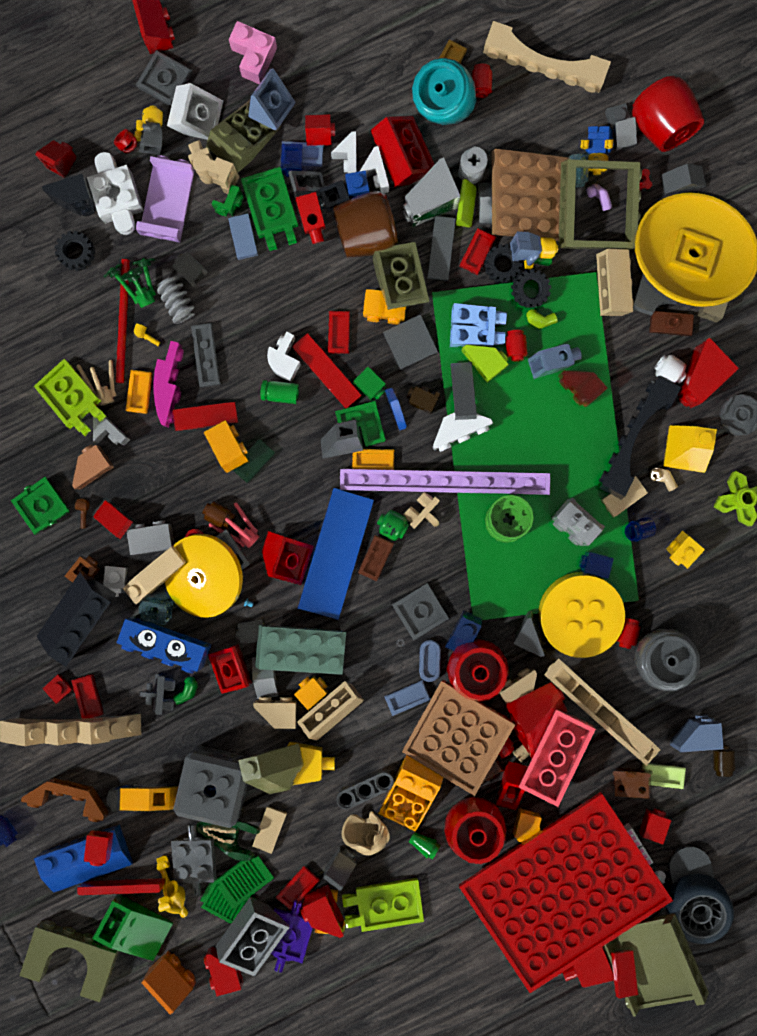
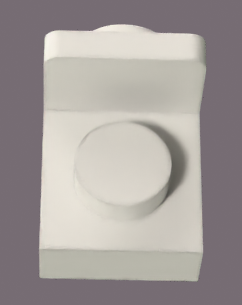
M105 566L103 585L115 592V597H119V593H125L123 587L126 586L128 568Z

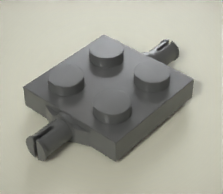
M191 823L187 825L188 837L176 838L171 841L174 880L177 883L187 882L192 884V896L198 897L201 896V883L215 882L217 880L214 839L197 836L196 824Z

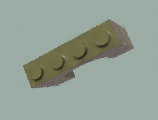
M41 920L35 927L19 976L40 982L46 975L53 952L64 947L73 948L79 951L87 962V975L80 996L100 1002L105 995L119 951L94 940V935L81 934L76 932L74 928H63L57 926L53 921Z

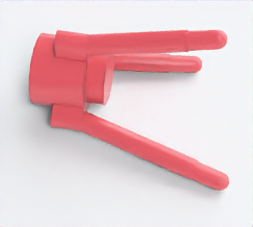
M234 503L235 508L250 530L247 527L242 530L229 518H226L225 521L240 533L238 537L231 534L235 542L239 543L242 547L250 548L260 537L256 534L259 530L252 525L238 503ZM209 523V527L213 528L217 532L222 533L223 531H225L215 526L214 524Z

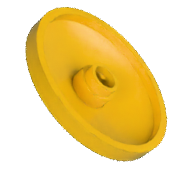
M194 534L175 543L173 546L186 561L183 566L165 581L166 589L176 605L185 612L197 617H214L233 606L240 595L243 583L241 565L234 551L219 538L208 534Z

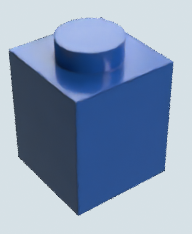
M366 170L345 174L347 192L350 199L369 192Z

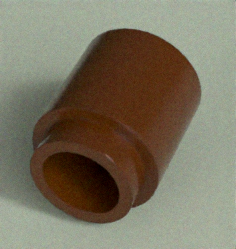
M215 501L211 504L207 503L202 512L205 515L204 519L221 529H228L230 526L225 521L226 518L233 521L235 517L231 510Z

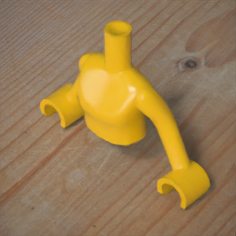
M167 855L157 858V870L160 871L162 878L166 879V884L163 888L164 897L158 899L159 912L167 911L172 914H180L184 918L188 915V911L184 906L185 890L175 880L170 881L166 872V868L170 867Z

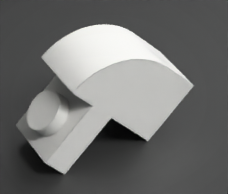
M286 332L285 336H280L276 344L277 350L269 347L267 358L274 373L292 383L301 364L300 361L288 356L295 341V336Z

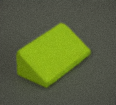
M467 179L462 180L456 219L457 226L462 227L472 226L477 191L476 186Z

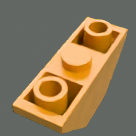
M179 786L120 788V810H171L174 808Z

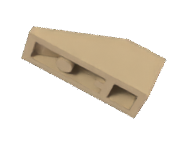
M171 546L123 587V590L135 604H138L156 591L186 561L175 547Z

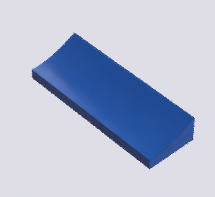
M333 488L298 609L339 620L374 500Z

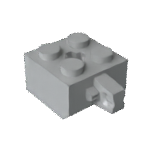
M574 498L567 499L551 517L554 521L553 526L560 532H567L570 535L568 539L576 546H589L605 527L584 510Z

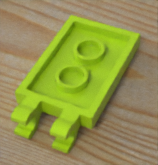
M63 359L34 386L65 426L69 429L75 427L84 436L91 430L81 419L89 412L100 422L107 417L97 406L101 400L66 359Z
M418 878L357 887L356 894L342 895L343 907L358 905L359 915L351 914L345 916L346 928L361 926L362 932L424 922Z

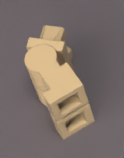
M200 140L189 144L188 146L192 154L188 155V158L201 181L205 184L215 183L220 185L223 192L228 194L231 185L236 186L239 179L234 164L218 157L214 161L208 148H203Z

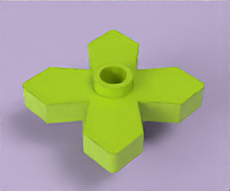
M734 471L727 480L732 494L719 496L714 504V508L723 513L736 509L738 521L746 526H753L757 518L754 508L757 503V486L748 488L746 476Z

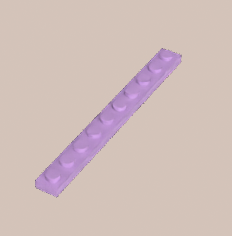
M340 469V490L550 495V473Z

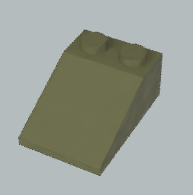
M415 242L375 251L373 263L388 310L429 302Z

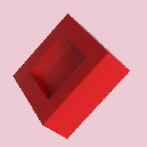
M58 674L42 688L56 704L73 690L72 686L61 674Z

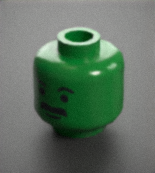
M394 510L388 511L387 514L382 513L377 522L380 525L379 533L393 541L398 540V538L402 539L409 527L407 518Z

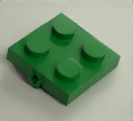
M47 477L42 478L34 485H28L24 488V492L11 500L34 535L39 534L49 526L51 527L54 523H57V520L70 512V509Z

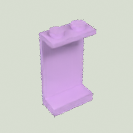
M161 155L157 157L150 156L153 168L142 222L137 221L136 230L143 236L180 243L194 169L190 162L178 159L177 161H172L168 157Z

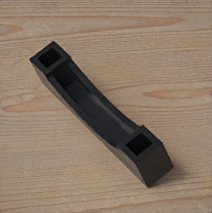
M660 376L655 381L651 380L645 390L648 392V395L645 399L641 398L636 407L639 410L637 416L631 417L627 425L630 428L627 435L623 434L617 444L620 446L618 453L613 452L608 462L611 464L608 472L604 470L599 479V482L602 483L599 487L600 490L612 494L620 500L626 496L635 479L631 476L630 460L637 435L649 418L662 409L668 410L672 406L681 389L680 386Z

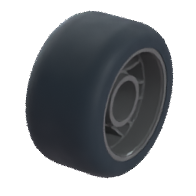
M690 874L681 877L670 887L668 894L673 901L666 905L667 915L675 913L687 941L696 944H708L719 940L729 931L734 919V909L731 899L719 881L704 874Z

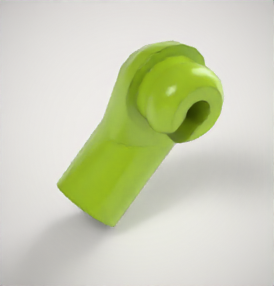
M531 309L526 313L528 322L539 329L558 322L555 313L543 316L535 309Z

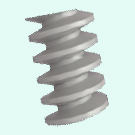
M474 146L462 154L458 170L461 181L467 179L472 184H476L483 178L488 159L487 154L480 147Z
M179 276L167 278L157 285V292L162 295L161 300L166 302V309H170L168 313L173 317L172 321L174 324L185 322L195 315V313H191L195 306H187L191 299L183 298L187 291H180L184 285L182 283L176 284L180 279Z

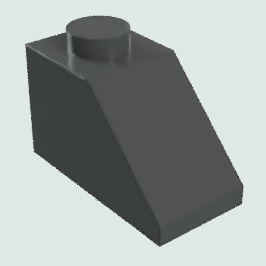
M339 847L325 866L323 878L341 891L356 866V855L348 848L344 850L342 847Z

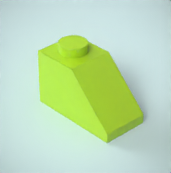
M474 345L462 347L461 351L472 362V365L487 383L509 365L507 363V356L501 350L498 352L496 348Z

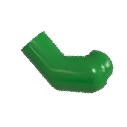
M187 677L184 681L183 692L173 696L176 705L195 697L198 682L194 677Z

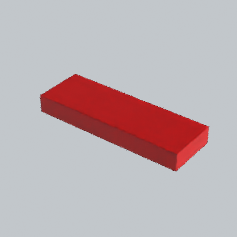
M235 402L172 410L175 431L213 427L225 420L228 424L238 423Z

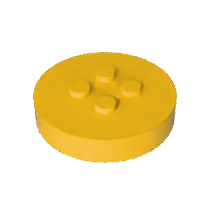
M576 572L557 579L547 588L539 605V623L547 640L555 649L571 657L587 658L603 653L617 641L625 623V609L620 595L605 579L592 573Z

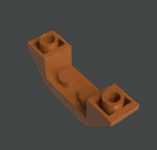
M51 778L21 799V802L27 803V806L39 808L48 801L51 791V794L56 796L70 795L72 799L77 801H84L86 799L83 816L88 817L89 821H103L109 813L94 787L57 778Z

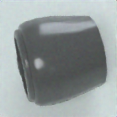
M658 629L646 634L638 642L634 651V663L639 676L649 686L660 691H678L687 687L696 678L700 669V654L696 644L686 634L675 629Z

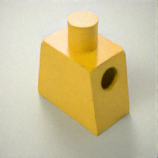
M289 742L288 746L299 744L304 763L301 771L296 775L293 785L322 780V770H335V757H323L322 747Z

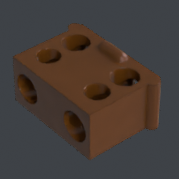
M616 768L612 774L615 776V796L650 798L651 775L653 771Z

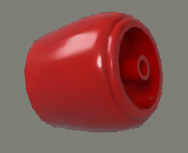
M666 76L651 84L636 98L633 104L632 116L635 117L637 127L661 152L670 151L682 145L693 137L704 124V117L693 91L687 82L678 76Z
M475 639L474 642L456 647L449 657L447 673L448 680L457 693L466 699L479 702L490 700L502 691L507 684L509 668L508 661L500 648L492 642ZM481 668L479 672H475V670Z
M479 797L465 798L452 806L446 816L444 827L447 843L453 852L467 862L474 864L487 863L498 856L504 846L507 831L503 814L497 806L485 798Z

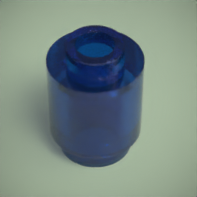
M649 517L631 521L625 527L626 537L635 542L652 537L656 532V525Z
M0 815V846L4 844L5 847H8L17 840L15 836L18 832L7 817L4 818L3 815Z

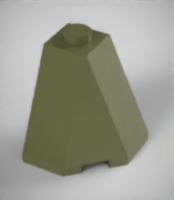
M299 744L264 751L238 760L243 782L269 794L290 790L296 775L304 765Z

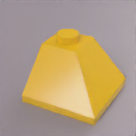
M669 426L663 467L705 473L714 451L717 429L697 426Z

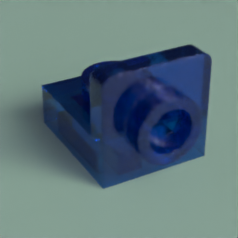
M282 143V174L290 177V171H303V144Z

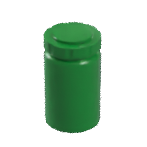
M263 380L260 391L261 400L266 401L267 399L272 402L297 404L299 384Z

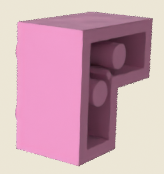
M237 21L229 38L231 49L244 55L239 66L242 77L260 84L277 50L276 39L271 35Z

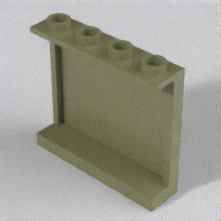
M675 913L645 919L602 947L607 953L611 969H613L612 952L629 949L634 952L638 995L625 997L626 1006L631 1010L633 1017L637 1015L639 1009L689 1000H695L697 1006L706 1003L709 995L708 989Z

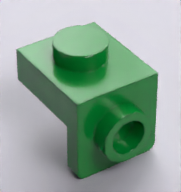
M231 185L225 203L213 200L211 204L217 214L225 217L227 214L234 216L236 208L242 204L243 195L239 187Z

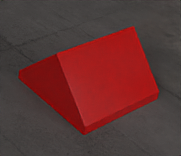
M239 644L208 654L221 694L246 688L252 684Z

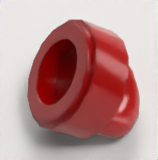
M125 129L116 136L114 145L123 153H130L137 146V139L128 129Z

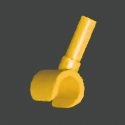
M140 324L135 325L134 333L137 337L144 338L156 346L160 345V341L145 334L147 327Z

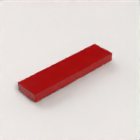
M308 333L292 346L345 409L362 397Z
M166 879L85 881L77 887V894L159 893L164 888Z

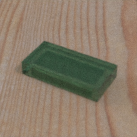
M259 439L248 453L245 454L248 462L233 469V471L246 483H249L275 452Z

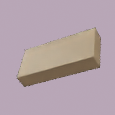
M633 476L635 479L622 500L612 494H608L601 500L612 517L617 516L648 493L636 476Z
M267 806L260 824L261 831L256 835L252 847L272 854L287 813Z

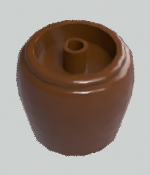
M380 191L366 192L333 207L346 258L373 256L375 251L389 249L398 243L393 213L388 198L384 193Z

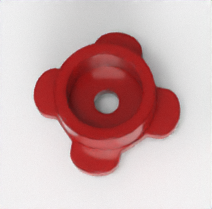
M648 169L642 170L641 179L643 181L639 183V190L650 189L652 186Z

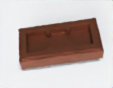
M654 311L650 317L649 333L692 336L694 315Z
M375 535L358 573L377 581L394 543Z

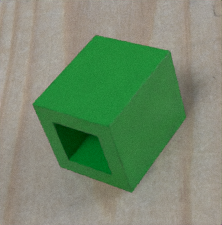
M369 367L353 381L354 385L370 401L374 398L378 400L385 393L384 388L386 384Z

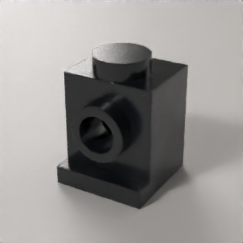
M342 180L320 188V196L317 197L321 209L326 208L327 213L334 211L333 207L350 199ZM331 197L337 198L335 201H329Z

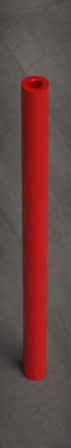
M121 259L123 264L121 266V275L129 271V259ZM121 283L116 383H124L128 292Z

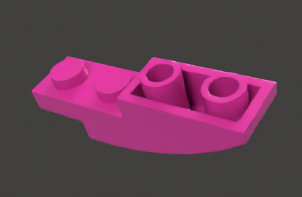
M174 341L170 342L166 360L157 359L154 373V400L157 415L161 425L168 428L170 423L173 424L174 422L172 410H174L175 403H179L181 397L180 388L172 383L177 380L178 361H182L184 354L182 346Z

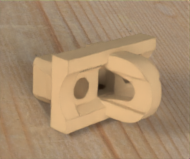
M423 492L417 499L424 507L423 511L419 514L413 507H410L404 513L413 529L424 518L434 527L439 525V521L429 512L440 500Z

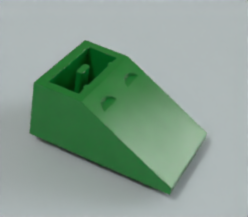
M117 894L93 939L111 949L154 961L173 922L121 894Z

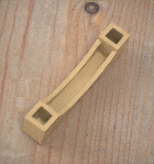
M493 21L483 51L490 58L506 60L510 65L523 66L530 72L543 73L550 79L558 78L568 85L581 86L588 92H600L611 61L591 55L590 59L580 61H564L546 57L520 42L512 33L513 27Z

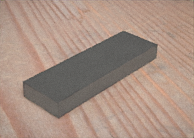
M435 216L428 279L448 281L456 218Z
M213 324L193 325L191 329L199 387L221 385Z
M472 362L451 363L455 420L476 419Z

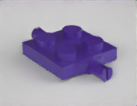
M298 900L293 901L291 911L286 912L274 909L289 925V929L271 953L278 958L274 968L276 972L278 969L280 973L283 972L285 961L303 963L312 927L309 921L305 922L299 914L302 902L299 901L296 908Z

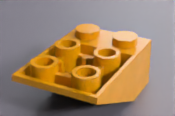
M406 755L394 778L393 786L388 791L378 814L416 832L441 788L443 777Z

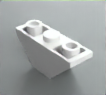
M452 413L443 418L433 444V449H439L442 452L450 448V443L458 440L459 443L470 439L469 435L475 432L480 435L490 430L488 426L492 425L493 422L491 419L477 414L476 419L455 420V413Z

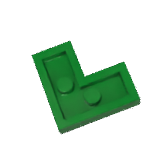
M375 401L335 411L338 423L352 420L357 421L358 426L361 427L366 447L386 442Z

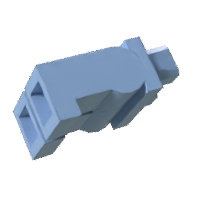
M454 303L451 315L450 347L474 345L492 348L493 345H503L505 343V332H496L495 325H505L507 313L496 311V307Z

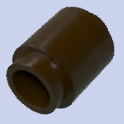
M723 745V749L713 750V768L716 771V776H733V771H735V750L730 749V745Z

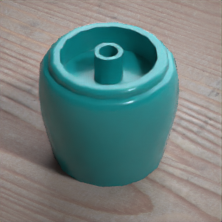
M448 58L433 59L422 66L415 76L412 86L413 102L418 112L427 120L441 125L457 124L467 119L474 110L477 100L475 83L467 68L458 61Z

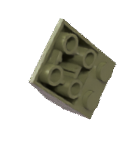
M250 100L212 128L206 147L220 159L233 163L237 173L255 158L281 128L280 125L277 130H273L249 118Z

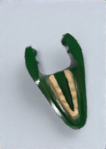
M201 821L196 824V831L204 838H213L214 845L229 857L239 861H249L254 858V852L239 847L237 837L240 829L249 833L259 834L261 828L257 825L237 821L231 828Z

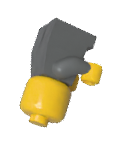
M156 106L144 108L142 120L136 121L137 130L134 136L137 141H140L139 152L160 155L163 112Z

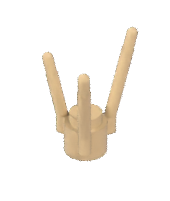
M109 360L110 389L107 386L101 387L95 369L91 367L90 371L97 388L94 390L82 367L77 365L83 380L101 400L98 406L113 403V397L117 396L114 389L113 361Z

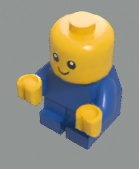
M610 126L588 127V140H581L580 148L585 149L590 154L588 160L608 161V155L614 147L612 140L613 130ZM587 168L588 171L593 172V175H601L602 172L607 171V169Z

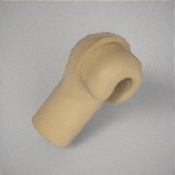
M658 467L651 470L650 478L653 481L664 482L669 492L678 488L669 470Z

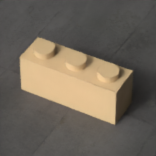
M606 249L596 254L600 316H623L633 312L634 301L632 298L629 250Z
M344 681L297 723L309 739L317 741L359 706L364 699L352 684Z

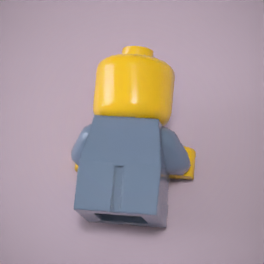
M517 231L510 242L512 260H525V269H532L534 262L538 258L552 259L558 252V245L554 238L540 237L530 232Z

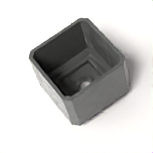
M202 745L193 748L185 757L173 808L176 815L227 828L234 826L242 814L248 784L243 782L238 760L249 756ZM213 785L216 788V795L208 796L205 793V787Z

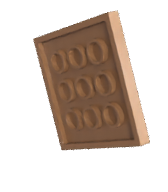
M494 149L492 151V235L514 237L516 232L519 231L530 232L540 237L554 238L556 241H559L561 162L570 158Z
M442 680L402 752L475 796L516 722L480 701L477 702L464 698L456 692L450 683Z

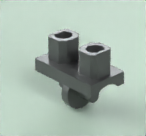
M155 674L154 691H152L153 683H147L146 691H140V696L146 697V705L152 704L153 697L152 712H155L156 715H162V712L173 710V698H163L164 691H174L175 680L162 674Z

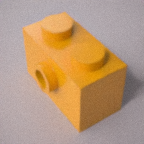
M225 420L204 432L216 458L226 473L248 462L245 455L248 451L243 442H238L236 437L239 436V433L234 425L230 426Z

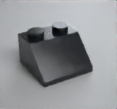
M83 174L42 186L43 191L54 203L79 216H90L95 213L94 211H97L88 180Z

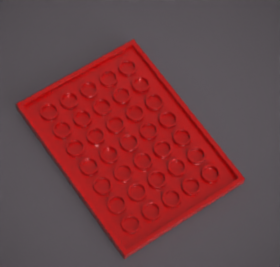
M601 792L459 884V888L529 993H532L673 901Z

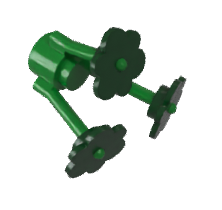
M143 258L133 262V265H139V267L131 269L121 276L119 275L121 272L119 268L123 264L118 263L104 275V278L108 276L111 278L116 277L132 297L135 304H139L140 308L155 302L153 296L156 293L152 287L148 270L151 262L156 261L155 258ZM143 269L148 290L146 286L142 288L137 280ZM125 281L134 282L137 291L134 293Z

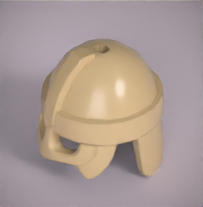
M370 812L369 818L366 819L356 814H351L346 819L342 828L344 843L363 855H373L380 852L390 839L388 828L373 812Z

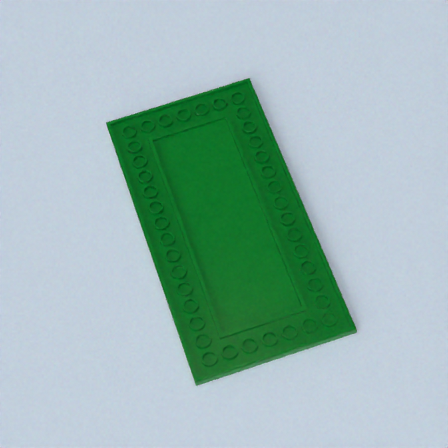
M596 272L549 278V285H551L549 292L551 294L547 297L548 300L542 303L543 305L534 308H526L515 302L514 296L511 294L513 292L511 285L514 282L432 292L447 416L454 413L451 363L470 362L461 351L463 346L450 347L451 315L454 303L496 307V311L506 312V324L495 325V331L505 332V337H507L508 331L523 330L527 341L528 355L524 357V360L511 361V358H508L507 363L509 365L488 383L472 365L476 413L491 419L493 423L488 426L490 430L480 435L475 432L469 435L470 439L459 443L458 440L451 443L454 471L550 473V495L457 493L472 614L482 620L526 615L528 611H532L533 614L538 613L540 601L547 588L557 579L576 572H587L602 577L615 588L623 603L639 601L627 508L617 516L612 517L601 501L608 493L599 489L602 484L599 482V479L604 470L608 472L611 466L608 463L613 452L618 453L619 446L617 445L618 436L602 316H600ZM534 280L526 281L523 286L524 294L527 297L533 298L538 294L539 287ZM531 309H535L543 316L555 313L558 322L539 329L528 322L526 313ZM506 343L492 346V348H496L498 352L501 350L507 356ZM564 344H569L570 349L576 347L580 349L581 359L576 360L569 368L540 378H533L528 359L537 352ZM502 496H519L527 501L532 508L534 517L532 527L527 534L514 542L505 543L497 541L486 529V513L491 505ZM574 498L584 510L605 526L589 546H576L568 539L570 535L567 532H560L553 526L554 521L551 517L567 499ZM505 515L503 522L510 525L512 518H507Z

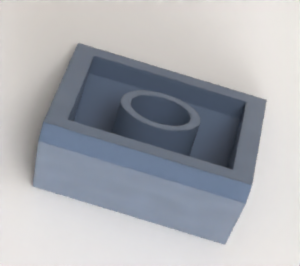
M273 68L269 70L251 95L248 117L273 130H277L296 102Z

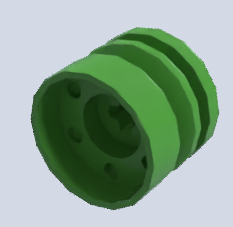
M502 496L491 505L486 513V529L497 541L505 543L514 542L527 534L532 527L533 511L528 502L519 496ZM505 515L507 518H512L510 525L503 522Z

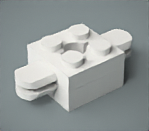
M100 153L95 157V166L98 174L87 177L98 215L105 224L113 221L115 229L120 234L129 235L135 230L133 215L144 211L132 172L127 165L117 167L116 161L110 153Z

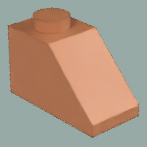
M89 445L82 450L83 454L78 456L72 484L74 489L81 490L114 468L100 446Z

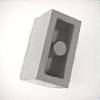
M165 520L153 522V526L145 527V524L132 525V529L127 530L130 555L164 551L175 544L172 524H166Z

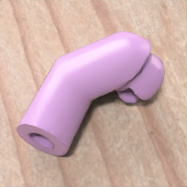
M592 184V186L586 189L588 197L596 196L599 199L602 211L612 208L606 189L598 184Z

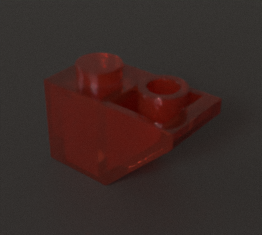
M564 370L558 376L560 378L559 383L564 389H569L574 394L573 399L580 406L582 404L584 407L588 406L607 389L594 372Z

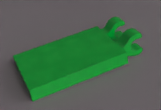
M278 167L241 178L259 239L265 237L269 251L277 250L273 234L285 231L289 246L297 244L293 228L298 227V223L281 168Z

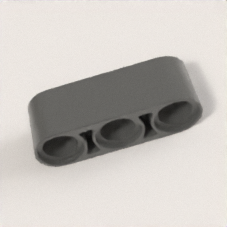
M380 769L342 787L337 794L336 801L338 806L342 809H350L387 792L394 783L392 772L388 769ZM386 775L390 778L388 784H381L378 781L379 777ZM367 784L371 787V790L368 793H362L359 788L361 785ZM348 793L352 799L349 802H344L340 796Z

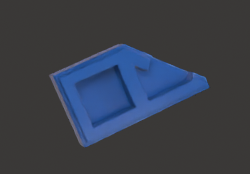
M392 388L387 389L385 392L399 430H403L407 425L398 398Z

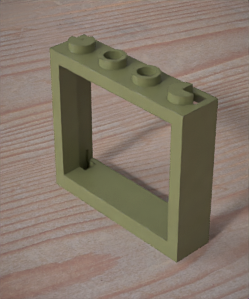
M574 159L561 162L558 248L635 249V237L638 223L640 222V212L638 211L641 200L639 183L642 178L640 162ZM576 168L628 170L625 242L574 240Z

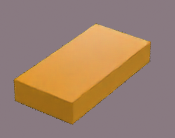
M131 370L125 411L148 413L152 372Z
M363 449V451L354 452L352 469L394 470V450Z

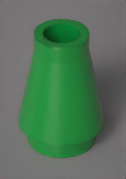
M414 832L409 840V843L425 858L429 857L432 860L441 846L437 843L438 840Z

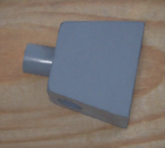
M569 344L541 350L530 357L528 362L533 378L536 379L565 370L572 366L576 360L581 359L582 356L578 347L570 349Z

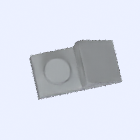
M93 416L94 442L99 443L108 433H110L108 438L116 445L120 443L125 446L130 441L109 418L106 417L100 422Z

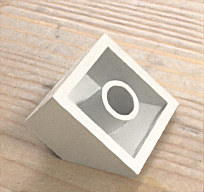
M191 83L176 86L167 126L184 135L208 140L210 130L218 125L223 100Z

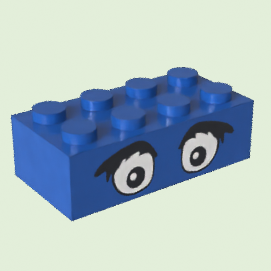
M137 617L125 619L117 640V644L122 645L121 648L129 652H134V650L140 651L143 657L162 659L161 663L168 666H174V664L182 666L181 670L192 674L194 671L198 672L204 668L212 645Z

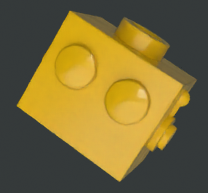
M684 531L666 548L671 554L669 558L678 566L683 564L687 569L705 550Z

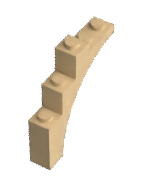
M559 658L549 666L548 671L544 675L647 766L658 754L660 749L601 698Z
M141 714L87 719L38 720L16 718L0 721V742L21 746L43 743L52 745L71 743L92 745L141 735Z

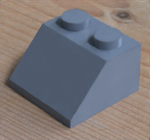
M706 714L695 715V718L688 719L670 740V746L679 752L723 749L722 725Z

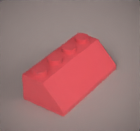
M556 709L519 788L558 807L596 730L595 727L573 715Z

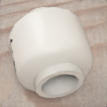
M672 354L667 357L665 355L661 357L654 367L657 377L660 376L674 384L676 382L680 384L687 375L685 373L686 364Z

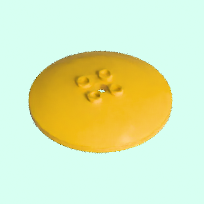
M699 193L675 194L655 203L645 213L639 223L635 237V253L638 264L645 277L658 291L677 302L700 307L716 306L729 302L739 296L749 286L757 272V239L754 231L747 220L735 208L718 198ZM689 251H695L698 257H692Z

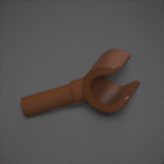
M80 498L76 500L75 509L81 511V529H85L86 515L90 503Z

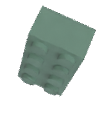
M259 624L255 667L260 670L342 675L346 632L342 630Z

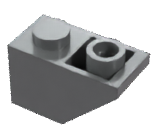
M356 420L337 423L321 439L323 459L363 451L362 433Z

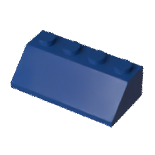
M120 824L102 830L103 832L113 833L111 856L106 864L92 866L90 862H84L87 838L85 836L40 852L34 858L41 880L54 893L132 865L133 862Z

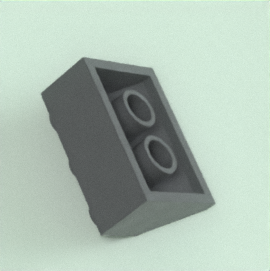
M250 897L216 945L219 963L255 976L287 932L289 925L268 904Z

